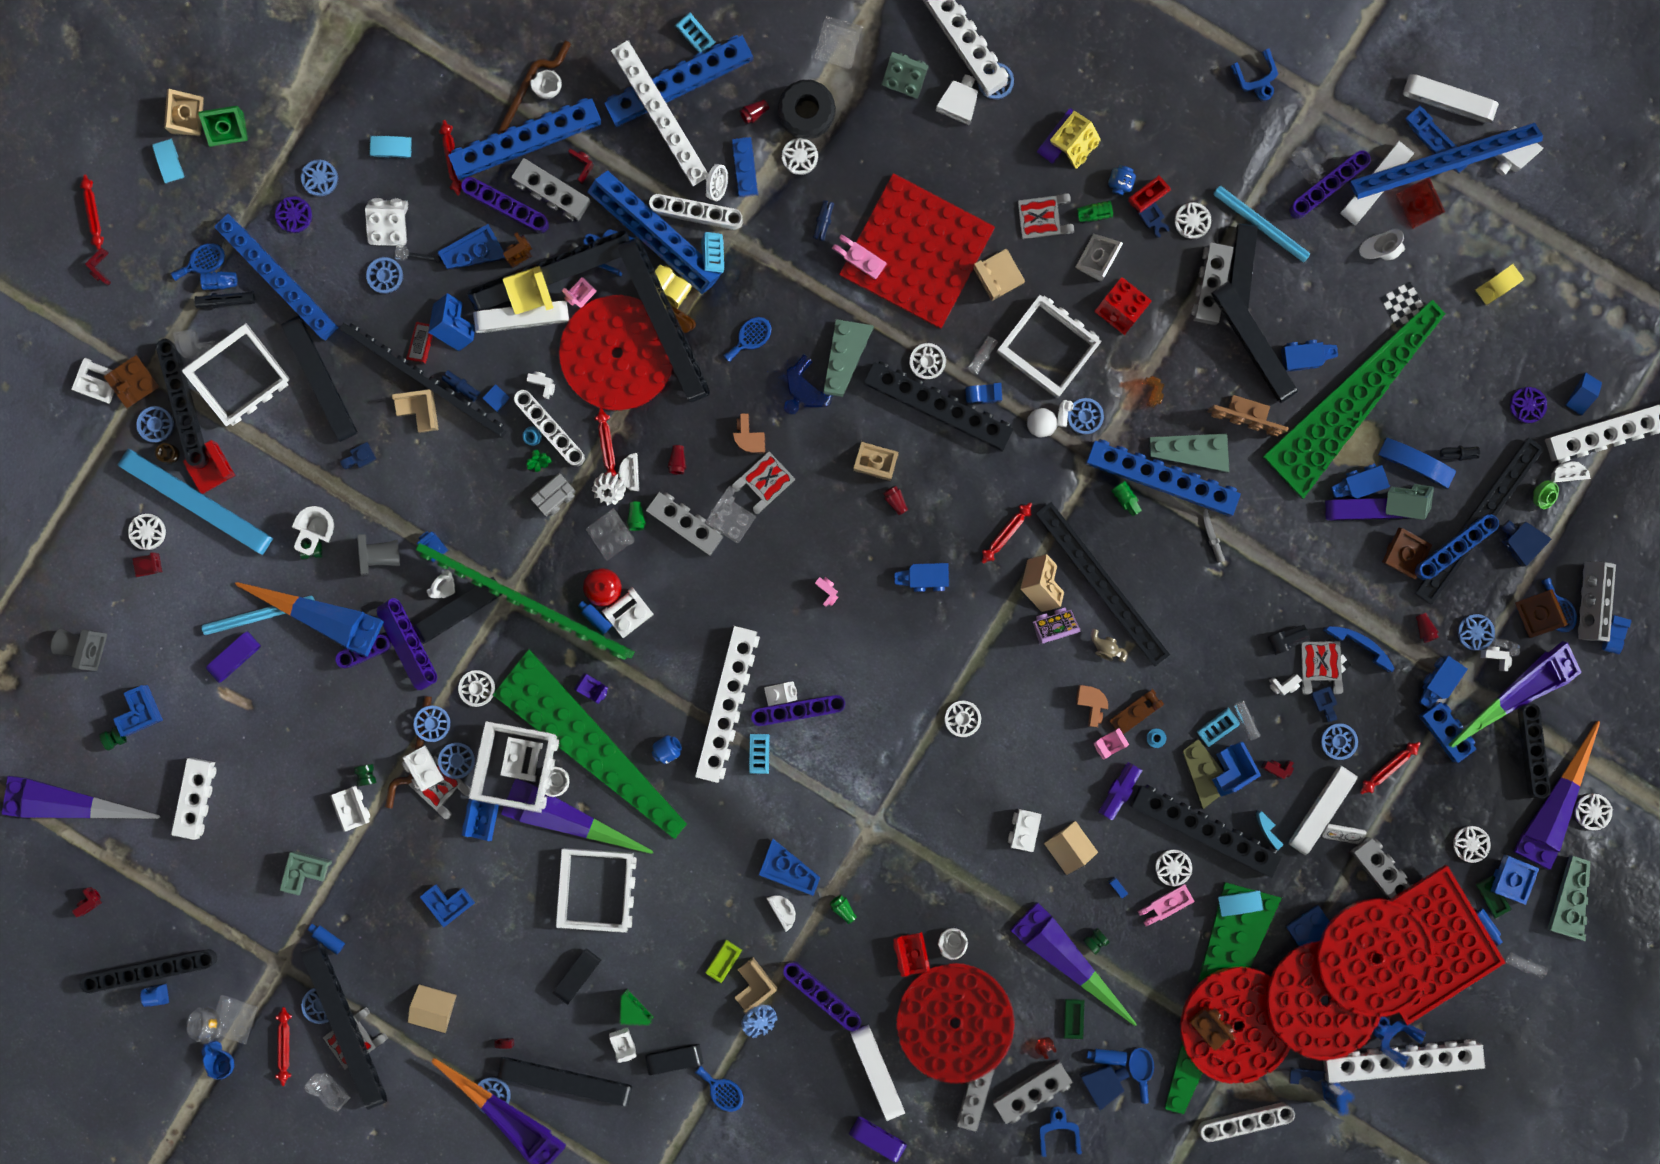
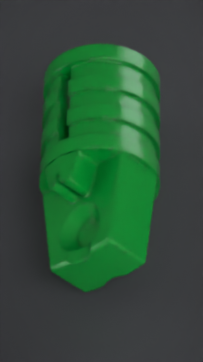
M1110 200L1077 208L1080 222L1113 218Z
M1126 481L1111 490L1121 503L1120 505L1123 509H1127L1132 516L1142 511L1137 503L1139 500L1133 494Z

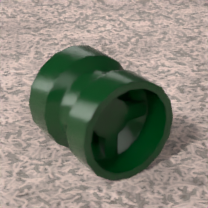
M320 539L311 555L315 558H320L323 554ZM301 541L303 549H309L312 545L311 541ZM299 551L302 560L309 559L310 555Z
M116 726L111 731H104L99 735L101 743L107 751L114 749L116 745L127 743L126 736L121 737Z
M373 764L354 768V772L358 777L356 781L357 787L377 783L376 777L373 776Z
M1098 928L1093 931L1090 937L1087 936L1083 939L1084 943L1095 955L1100 952L1102 946H1107L1110 943Z

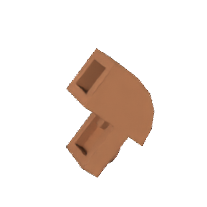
M740 414L741 419H737V430H741V433H733L735 443L746 453L765 454V433H749V414Z
M1078 685L1076 704L1091 707L1088 726L1098 727V723L1101 724L1103 712H1100V708L1108 709L1106 696L1097 688Z

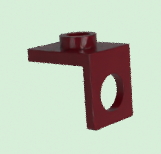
M570 148L568 151L569 155L586 165L578 178V182L582 185L594 165L588 159L589 156L582 151L577 153Z
M100 248L85 264L91 270L90 274L97 281L101 280L109 285L111 282L96 267L109 254L108 251Z
M152 552L147 556L133 558L136 577L162 573L159 553Z

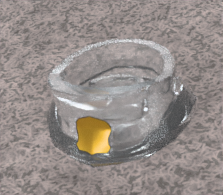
M208 1006L198 1007V1009L194 1010L190 1014L187 1024L189 1037L201 1044H208L213 1041L221 1024L217 1011Z

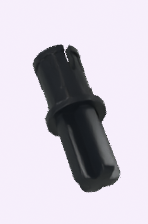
M1459 445L1457 448H1442L1440 450L1441 459H1458L1462 461L1463 459L1480 458V448L1478 446L1462 447Z

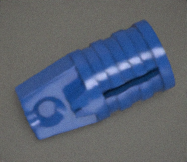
M233 272L201 273L200 275L202 290L225 289L235 287L238 283L237 275Z

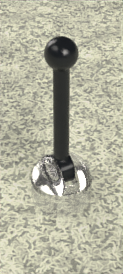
M398 244L396 246L395 260L402 261L411 256L435 260L437 263L442 261L440 255L434 257L411 253L406 246Z

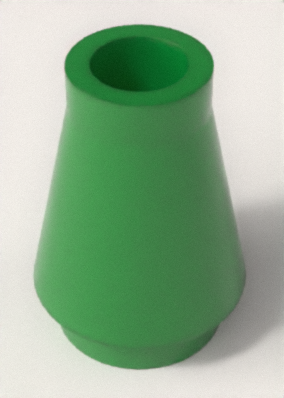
M630 502L627 526H629L630 531L644 530L646 523L641 502Z
M842 894L836 896L830 902L831 910L845 920L847 924L852 923L857 918L847 898L843 897Z

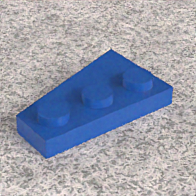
M489 224L438 251L448 270L506 259L503 255L504 251Z
M772 839L759 875L814 896L820 876L775 839Z

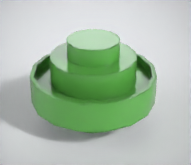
M1547 480L1537 486L1533 493L1534 504L1542 509L1551 507L1558 497L1559 489L1557 484Z

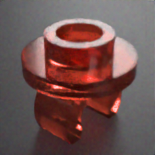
M1049 1037L1039 1039L1035 1046V1051L1043 1055L1045 1059L1049 1058L1046 1053L1050 1050H1053L1054 1053L1057 1052L1052 1039Z

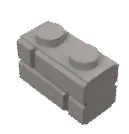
M558 473L530 499L545 516H554L560 510L559 506L563 502L567 504L575 497L574 493L576 490L561 473Z

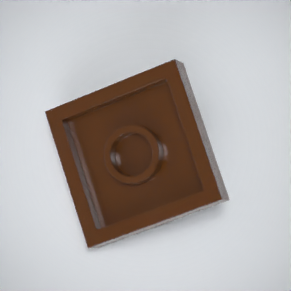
M137 355L103 376L126 408H129L159 388Z
M1398 527L1392 542H1389L1386 548L1387 552L1382 563L1416 580L1415 568L1426 559L1432 544Z
M1553 589L1515 602L1530 638L1568 625Z

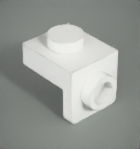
M534 371V374L528 373L527 382L544 386L543 397L549 399L555 390L553 380L545 377V374Z
M1488 646L1487 650H1481V658L1500 659L1499 671H1508V668L1511 667L1512 658L1509 656L1510 652L1499 651L1500 647Z
M1293 674L1283 684H1280L1276 678H1271L1269 680L1271 683L1270 688L1276 694L1280 693V695H1285L1289 691L1293 693L1300 687L1299 683L1302 679L1298 674Z
M793 681L764 687L768 706L797 700V689Z
M628 1028L609 1034L618 1063L629 1061L636 1057L635 1045Z

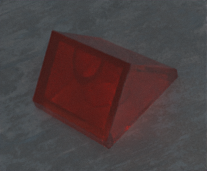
M1429 177L1396 194L1412 229L1445 213L1444 207Z

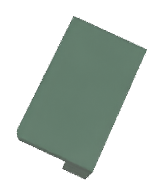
M1414 484L1412 489L1392 486L1388 491L1386 514L1425 520L1431 510L1434 487Z
M298 851L290 852L280 891L300 895L305 877L324 881L328 866L331 865L332 860Z

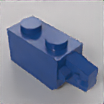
M1317 340L1305 341L1303 345H1298V342L1287 343L1286 347L1281 349L1283 367L1286 372L1319 368L1325 363V360L1338 357L1337 345H1323V342L1317 343Z
M1376 464L1364 467V472L1358 473L1355 470L1347 473V478L1342 479V482L1331 487L1334 498L1348 496L1350 499H1357L1390 487L1383 466L1376 467Z
M948 563L913 564L909 570L895 573V585L909 586V588H914V592H924L925 588H933V591H945V587H949Z
M1450 656L1440 657L1434 664L1436 668L1432 674L1429 673L1423 681L1425 684L1422 688L1425 690L1419 703L1428 709L1439 699L1449 698L1468 670Z

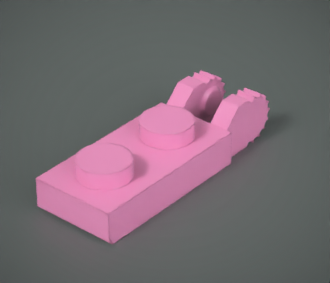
M841 234L839 237L840 241L851 248L846 252L840 246L834 245L832 249L843 256L846 261L876 280L887 263Z
M1183 884L1152 901L1150 905L1140 909L1138 913L1141 916L1153 909L1155 910L1157 915L1144 921L1145 926H1148L1158 920L1165 919L1195 901L1186 885Z

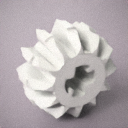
M611 472L607 473V475L604 473L600 474L595 479L592 491L595 492L594 498H600V503L605 501L607 506L611 502L615 505L624 496L626 486L623 485L624 480H618V474L612 476Z

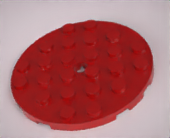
M611 295L595 299L584 305L572 316L562 334L559 356L563 374L568 384L578 396L598 408L623 411L640 407L662 391L672 374L673 367L642 300L637 298ZM615 348L623 350V355L620 358L612 356V351Z
M1387 899L1362 900L1344 908L1326 927L1318 948L1320 977L1328 993L1344 1008L1367 1017L1390 1016L1405 1010L1423 994L1422 991L1426 984L1430 982L1434 970V944L1424 922L1407 907ZM1374 953H1380L1381 959L1377 963L1372 962Z
M1315 941L1295 948L1279 962L1269 981L1267 1010L1275 1032L1292 1050L1317 1060H1334L1346 1057L1356 1049H1360L1370 1039V1035L1375 1027L1378 1026L1381 1017H1367L1353 1013L1332 998L1320 977L1318 968L1320 941ZM1323 995L1329 997V1003L1325 1006L1319 1001Z
M958 963L934 967L916 978L902 997L899 1012L897 1013V1029L900 1044L911 1063L931 1078L948 1083H964L979 1079L996 1068L1010 1048L1014 1034V1013L1011 1002L1002 986L992 976L979 968ZM957 1017L960 1019L961 1025L959 1028L953 1029L950 1021Z
M1249 967L1225 968L1204 978L1189 995L1181 1015V1039L1190 1060L1207 1076L1228 1084L1250 1083L1259 1080L1260 1077L1268 1072L1274 1071L1287 1056L1291 1048L1277 1035L1268 1015L1267 990L1271 976ZM1206 1005L1210 1009L1215 1008L1221 1014L1220 1020L1223 1023L1227 1022L1234 1030L1232 1034L1236 1038L1233 1041L1228 1039L1216 1051L1209 1046L1189 1022ZM1236 1021H1242L1243 1023L1242 1028L1239 1030L1234 1029L1233 1023Z

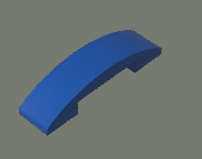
M1418 106L1405 118L1415 134L1434 154L1457 147L1432 122L1433 118L1421 106ZM1468 165L1453 170L1459 174Z
M1390 438L1385 439L1378 453L1379 456L1393 463L1405 466L1447 489L1456 473L1454 469L1441 461Z
M1324 627L1323 631L1335 639L1342 641L1347 636L1375 654L1372 660L1373 663L1387 672H1393L1394 667L1388 656L1369 638L1356 631L1342 627Z

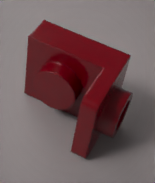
M1271 759L1270 762L1264 761L1261 768L1280 779H1285L1286 777L1289 778L1292 774L1294 762L1287 760L1281 769L1282 765Z
M89 887L83 890L87 898L76 904L78 908L72 911L76 918L84 916L102 904L100 901L101 896L96 889Z

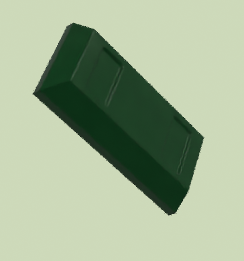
M1492 875L1477 883L1476 886L1494 919L1512 909L1504 896L1491 892L1495 880Z
M1065 999L1064 1038L1083 1039L1085 1000Z

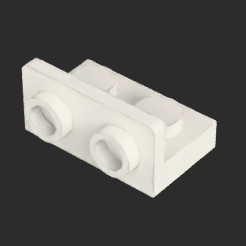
M426 745L403 757L404 762L402 764L407 773L411 772L414 779H412V782L417 790L424 791L444 780Z
M1018 809L1017 813L1014 812L1012 824H1015L1013 832L1010 831L1008 843H1011V848L1030 852L1034 851L1042 814Z

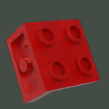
M1121 278L1094 312L1125 335L1151 303V299L1127 280Z
M213 440L205 443V452L209 461L204 468H195L189 465L186 459L183 460L185 467L201 494L236 476L218 443ZM200 454L194 457V463L200 461Z

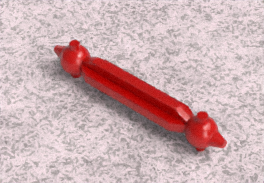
M443 120L439 133L444 135L443 145L449 177L453 181L450 189L454 190L457 195H460L462 182L458 180L448 156L455 149L454 140L451 136L453 126L448 125L446 120Z
M83 175L80 188L84 189L83 197L89 229L93 236L91 244L99 250L104 238L100 236L101 228L94 193L91 190L93 181L89 180L87 175Z
M599 408V413L594 419L600 423L598 431L603 462L607 469L604 474L607 475V473L611 472L612 476L617 474L619 476V472L614 470V452L610 427L607 424L610 416L602 408Z
M1032 503L1020 505L1019 513L1012 517L993 540L989 550L984 549L982 551L983 559L981 562L983 564L987 561H994V554L999 552L1023 523L1024 517L1031 516Z
M1408 743L1407 750H1403L1375 773L1370 781L1365 780L1363 782L1361 794L1366 792L1373 793L1374 786L1380 785L1409 760L1411 755L1418 754V748L1421 743Z
M282 1007L278 1016H275V1019L280 1022L277 1028V1067L279 1072L275 1075V1079L278 1078L281 1086H285L286 1081L291 1077V1073L287 1072L289 1067V1025L287 1021L292 1018V1015L288 1014L285 1007Z

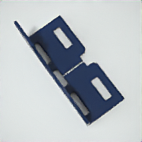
M1291 1067L1290 1084H1299V1080L1304 1077L1320 1081L1324 1079V1073L1327 1072L1325 1070Z

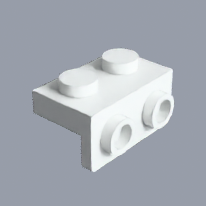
M356 786L330 795L343 832L369 823V811L366 807L364 808L362 792Z

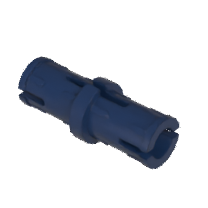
M823 200L820 215L816 219L818 223L813 236L816 240H818L821 232L819 241H825L828 225H831L830 217L835 205L833 202L829 203L828 209H826L828 201Z
M450 370L445 372V375L448 377L443 375L442 381L455 388L457 393L461 392L471 401L474 402L477 399L474 395L479 396L480 391L467 384L465 379H460Z

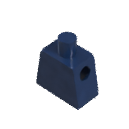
M1508 520L1501 527L1508 534L1503 544L1521 567L1527 566L1552 540L1527 522H1521L1516 526Z
M1109 1064L1080 1074L1099 1110H1102L1124 1092L1120 1082L1130 1077L1124 1066L1113 1071Z

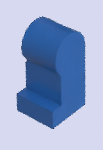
M1001 383L965 387L966 403L1002 402Z
M1612 616L1610 642L1603 641L1602 649L1604 651L1615 654L1621 653L1627 629L1631 624L1630 619Z
M167 983L148 986L142 989L141 1001L143 1006L168 1004Z

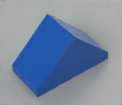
M1584 373L1565 406L1579 415H1583L1598 398L1602 382Z

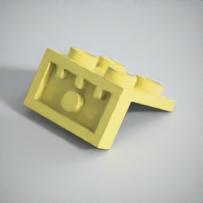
M1073 111L1050 139L1052 145L1067 154L1073 167L1076 169L1085 162L1089 153L1098 146L1100 137L1092 122L1076 111Z
M540 266L503 278L515 314L544 305L546 310L554 308Z

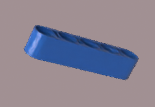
M1485 515L1477 519L1420 562L1415 568L1416 576L1422 580L1431 579L1492 534L1499 526L1498 518L1494 515ZM1486 519H1489L1491 522L1490 529L1484 526ZM1471 530L1476 534L1474 541L1469 538ZM1455 542L1460 544L1461 549L1459 552L1453 549ZM1439 554H1443L1445 557L1443 564L1438 562ZM1424 565L1428 566L1430 569V573L1428 574V576L1424 575L1422 572V568Z

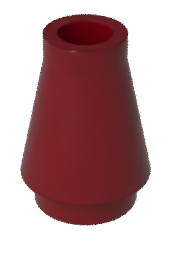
M763 99L743 106V109L740 110V115L746 124H753L764 112L769 110V105Z
M673 445L667 466L669 473L676 475L684 474V470H686L684 446Z
M896 485L883 492L884 499L898 515L908 510L901 489H898Z
M1427 613L1416 617L1420 639H1423L1424 643L1439 638L1437 634L1439 632Z

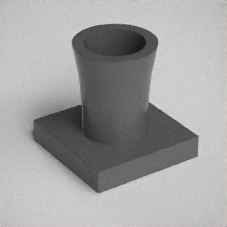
M366 534L358 535L361 576H369L368 566H400L398 539L385 543L366 545Z
M61 628L53 636L51 651L54 655L74 657L73 668L97 671L107 633L82 629L81 635L78 636Z

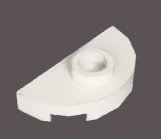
M634 453L628 455L620 464L619 477L620 480H624V486L632 491L639 492L638 455Z
M1566 461L1559 464L1551 475V482L1591 479L1589 471L1584 465L1576 461Z
M773 895L767 897L766 899L787 932L795 921L796 912L793 904L783 896Z

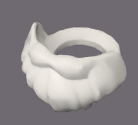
M441 570L442 574L436 578L431 588L427 589L429 597L446 598L455 593L454 579L449 570Z

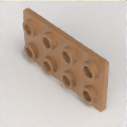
M1232 395L1228 409L1213 405L1207 411L1212 413L1211 416L1214 418H1228L1231 423L1241 425V423L1248 424V428L1256 431L1264 429L1267 430V434L1272 436H1278L1288 431V427L1266 421L1270 406Z

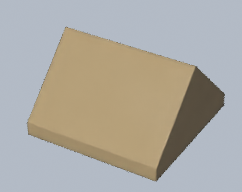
M167 89L164 128L171 134L201 135V120L198 112L203 110V97Z
M861 442L853 471L891 481L899 452Z
M1076 821L1044 843L1066 875L1084 866L1098 853Z
M419 984L410 1005L408 1023L446 1033L457 995Z

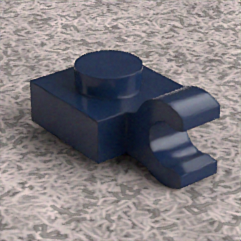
M366 442L350 450L353 456L341 460L340 463L345 470L355 464L362 468L376 461L377 458L369 443Z
M1329 686L1311 693L1318 712L1324 710L1328 722L1337 720L1332 707L1337 705V701L1331 687Z

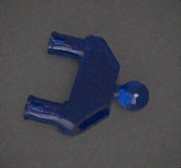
M804 354L793 367L791 366L786 370L790 395L794 399L785 402L784 410L791 415L798 412L799 404L804 407H828L834 396L824 394V390L819 392L802 377L803 372L813 363L809 358L805 362L807 356Z

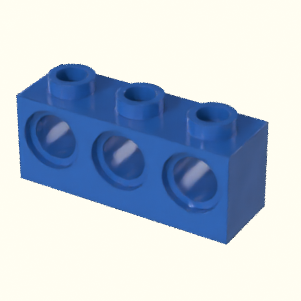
M1436 702L1430 709H1426L1418 716L1452 762L1459 763L1476 750L1474 746L1475 741L1471 736L1462 741L1464 744L1462 752L1457 750V745L1454 747L1448 746L1463 731V725L1458 719L1452 717L1450 714L1452 711L1446 703ZM1436 710L1441 713V718L1438 721L1433 717ZM1447 726H1450L1453 730L1449 737L1445 734Z

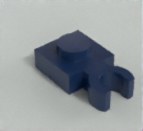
M1156 202L1141 213L1138 211L1147 228L1154 227L1156 237H1161L1159 233L1160 227H1163L1166 232L1170 231L1168 225L1161 222L1165 216Z

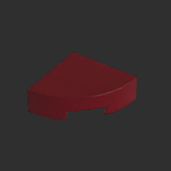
M514 1038L494 1040L495 1048H513Z

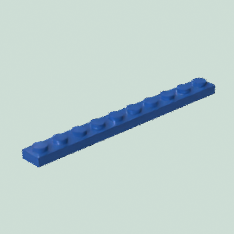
M1532 123L1352 180L1351 188L1357 199H1361L1543 141V135L1537 125Z

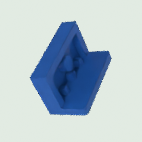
M469 798L465 822L462 827V836L492 841L499 805L475 801Z

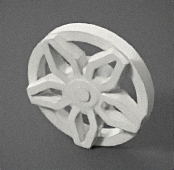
M796 138L785 145L782 152V161L787 170L794 174L802 175L814 169L818 161V152L811 141ZM799 142H801L802 148H798ZM796 143V150H794L793 148H788L790 145ZM804 143H807V144L810 145L812 148H807V149L804 150V148H805ZM786 151H792L793 154L790 155ZM808 151H814L810 155L807 154ZM815 155V160L811 165V162L808 158H811ZM785 156H787L788 158H793L792 160H790L789 165L785 160ZM795 162L796 165L793 168H791L792 163ZM805 162H808L809 168L804 165ZM801 165L805 170L797 171L795 169Z
M714 164L709 174H706L705 177L707 181L706 197L710 200L718 201L726 191L728 173L724 165Z
M1199 203L1183 205L1175 216L1177 231L1188 239H1198L1204 236L1211 226L1210 212ZM1190 207L1193 208L1194 213H1190ZM1196 207L1202 209L1203 211H1200V212H1198V214H1197V209H1196ZM1187 208V215L1180 214L1183 209ZM1206 214L1204 218H1200L1199 215ZM1180 217H1185V221H1183V220H1181V219H1179V218H1180ZM1205 219L1208 220L1207 227L1202 223ZM1179 223L1185 224L1184 231L1181 230ZM1201 225L1204 231L1199 229L1198 226ZM1187 227L1191 229L1188 234H1186ZM1194 229L1197 232L1201 233L1198 235H1190L1194 231Z
M921 344L913 350L910 356L911 370L921 379L929 380L938 377L946 365L944 352L935 344ZM925 347L923 350L924 355L916 353L919 349ZM927 347H929L930 353H926ZM932 348H935L936 350H938L940 354L932 355V354H933V349H932ZM914 356H920L921 359L917 360ZM936 357H942L939 361L935 360ZM913 360L916 363H920L916 370L913 366ZM943 361L942 367L940 371H938V367L935 364H939ZM920 367H923L924 370L918 373ZM931 368H935L936 374L931 371ZM928 369L932 376H924L922 374Z
M141 514L130 523L128 536L137 548L152 550L162 544L166 535V529L162 520L157 516ZM151 517V519L148 520L147 523L142 518ZM138 520L143 523L142 526L139 525ZM158 523L161 526V532L155 530V528H157ZM136 524V527L139 528V530L133 531V527ZM139 533L138 537H133L134 534ZM157 533V534H159L161 537H154V536H155V534ZM141 539L142 546L139 545L135 540ZM152 539L159 540L156 544L151 546Z
M474 670L466 673L461 678L458 691L461 699L466 704L479 707L487 704L493 698L495 684L489 674L480 670ZM475 673L482 674L485 677L481 678L478 681V677ZM471 674L475 677L476 681L472 682ZM468 677L470 685H463L464 680ZM489 679L485 685L482 683L483 680ZM490 683L492 688L491 692L488 689H485V687H487ZM469 687V691H464L462 689ZM484 691H486L490 696H484ZM463 693L471 694L469 696L470 702L464 697ZM473 696H477V699L473 703ZM480 696L487 699L482 703H478Z
M957 701L947 709L945 724L952 734L959 737H967L979 729L981 714L973 703ZM959 704H968L970 706L963 711V707ZM956 705H957V706L960 708V710H961V711L958 712V713L956 712V708H955ZM953 708L954 714H956V716L952 715L948 717L950 710ZM973 708L971 714H969L967 711ZM975 711L978 715V722L974 718H971V716L974 715ZM955 718L956 722H948L949 720ZM970 721H973L977 725L974 726L970 725L969 723ZM958 724V726L956 727L957 732L953 731L950 725L955 726ZM960 726L964 727L962 734H960ZM966 726H968L969 728H974V730L965 734L967 730Z
M1587 794L1581 797L1575 806L1576 820L1586 829L1600 830L1610 822L1612 806L1605 797L1599 794ZM1587 798H1590V801H1589V804H1590V805H1588L1587 803H1582V802H1583L1584 800H1586ZM1600 799L1603 800L1606 805H1600ZM1602 808H1607V809H1608V810L1602 812ZM1579 810L1585 813L1582 820L1579 816ZM1608 813L1607 818L1605 820L1604 817H1602L1601 815H1606ZM1594 820V823L1597 825V827H1590L1588 825L1593 823Z
M1466 826L1456 833L1453 840V848L1460 859L1475 863L1483 860L1488 855L1490 839L1483 829L1476 826ZM1473 829L1478 830L1482 834L1476 836ZM1465 831L1466 838L1458 839L1459 836ZM1481 837H1485L1481 842L1478 840ZM1464 841L1463 845H1460L1457 842ZM1486 842V849L1484 850V848L1480 845H1483ZM1458 847L1465 848L1463 856L1460 854ZM1481 849L1483 854L1478 853L1477 850ZM1467 851H1469L1470 855L1466 858ZM1473 852L1475 853V855L1479 856L1476 859H1471V857L1473 856Z
M1167 850L1158 857L1155 870L1158 878L1164 884L1180 886L1190 878L1192 863L1190 858L1182 851ZM1178 853L1174 860L1169 854ZM1165 856L1170 859L1169 862H1166ZM1183 856L1181 862H1178V858ZM1185 859L1188 862L1189 868H1187L1186 866H1181L1184 863ZM1163 860L1166 866L1159 869L1160 861ZM1166 869L1167 873L1160 874L1161 871ZM1185 869L1188 873H1182L1181 871ZM1179 874L1181 876H1186L1182 881L1179 882ZM1169 875L1170 882L1165 881L1162 876ZM1173 876H1176V881H1175V883L1173 882V879H1172Z

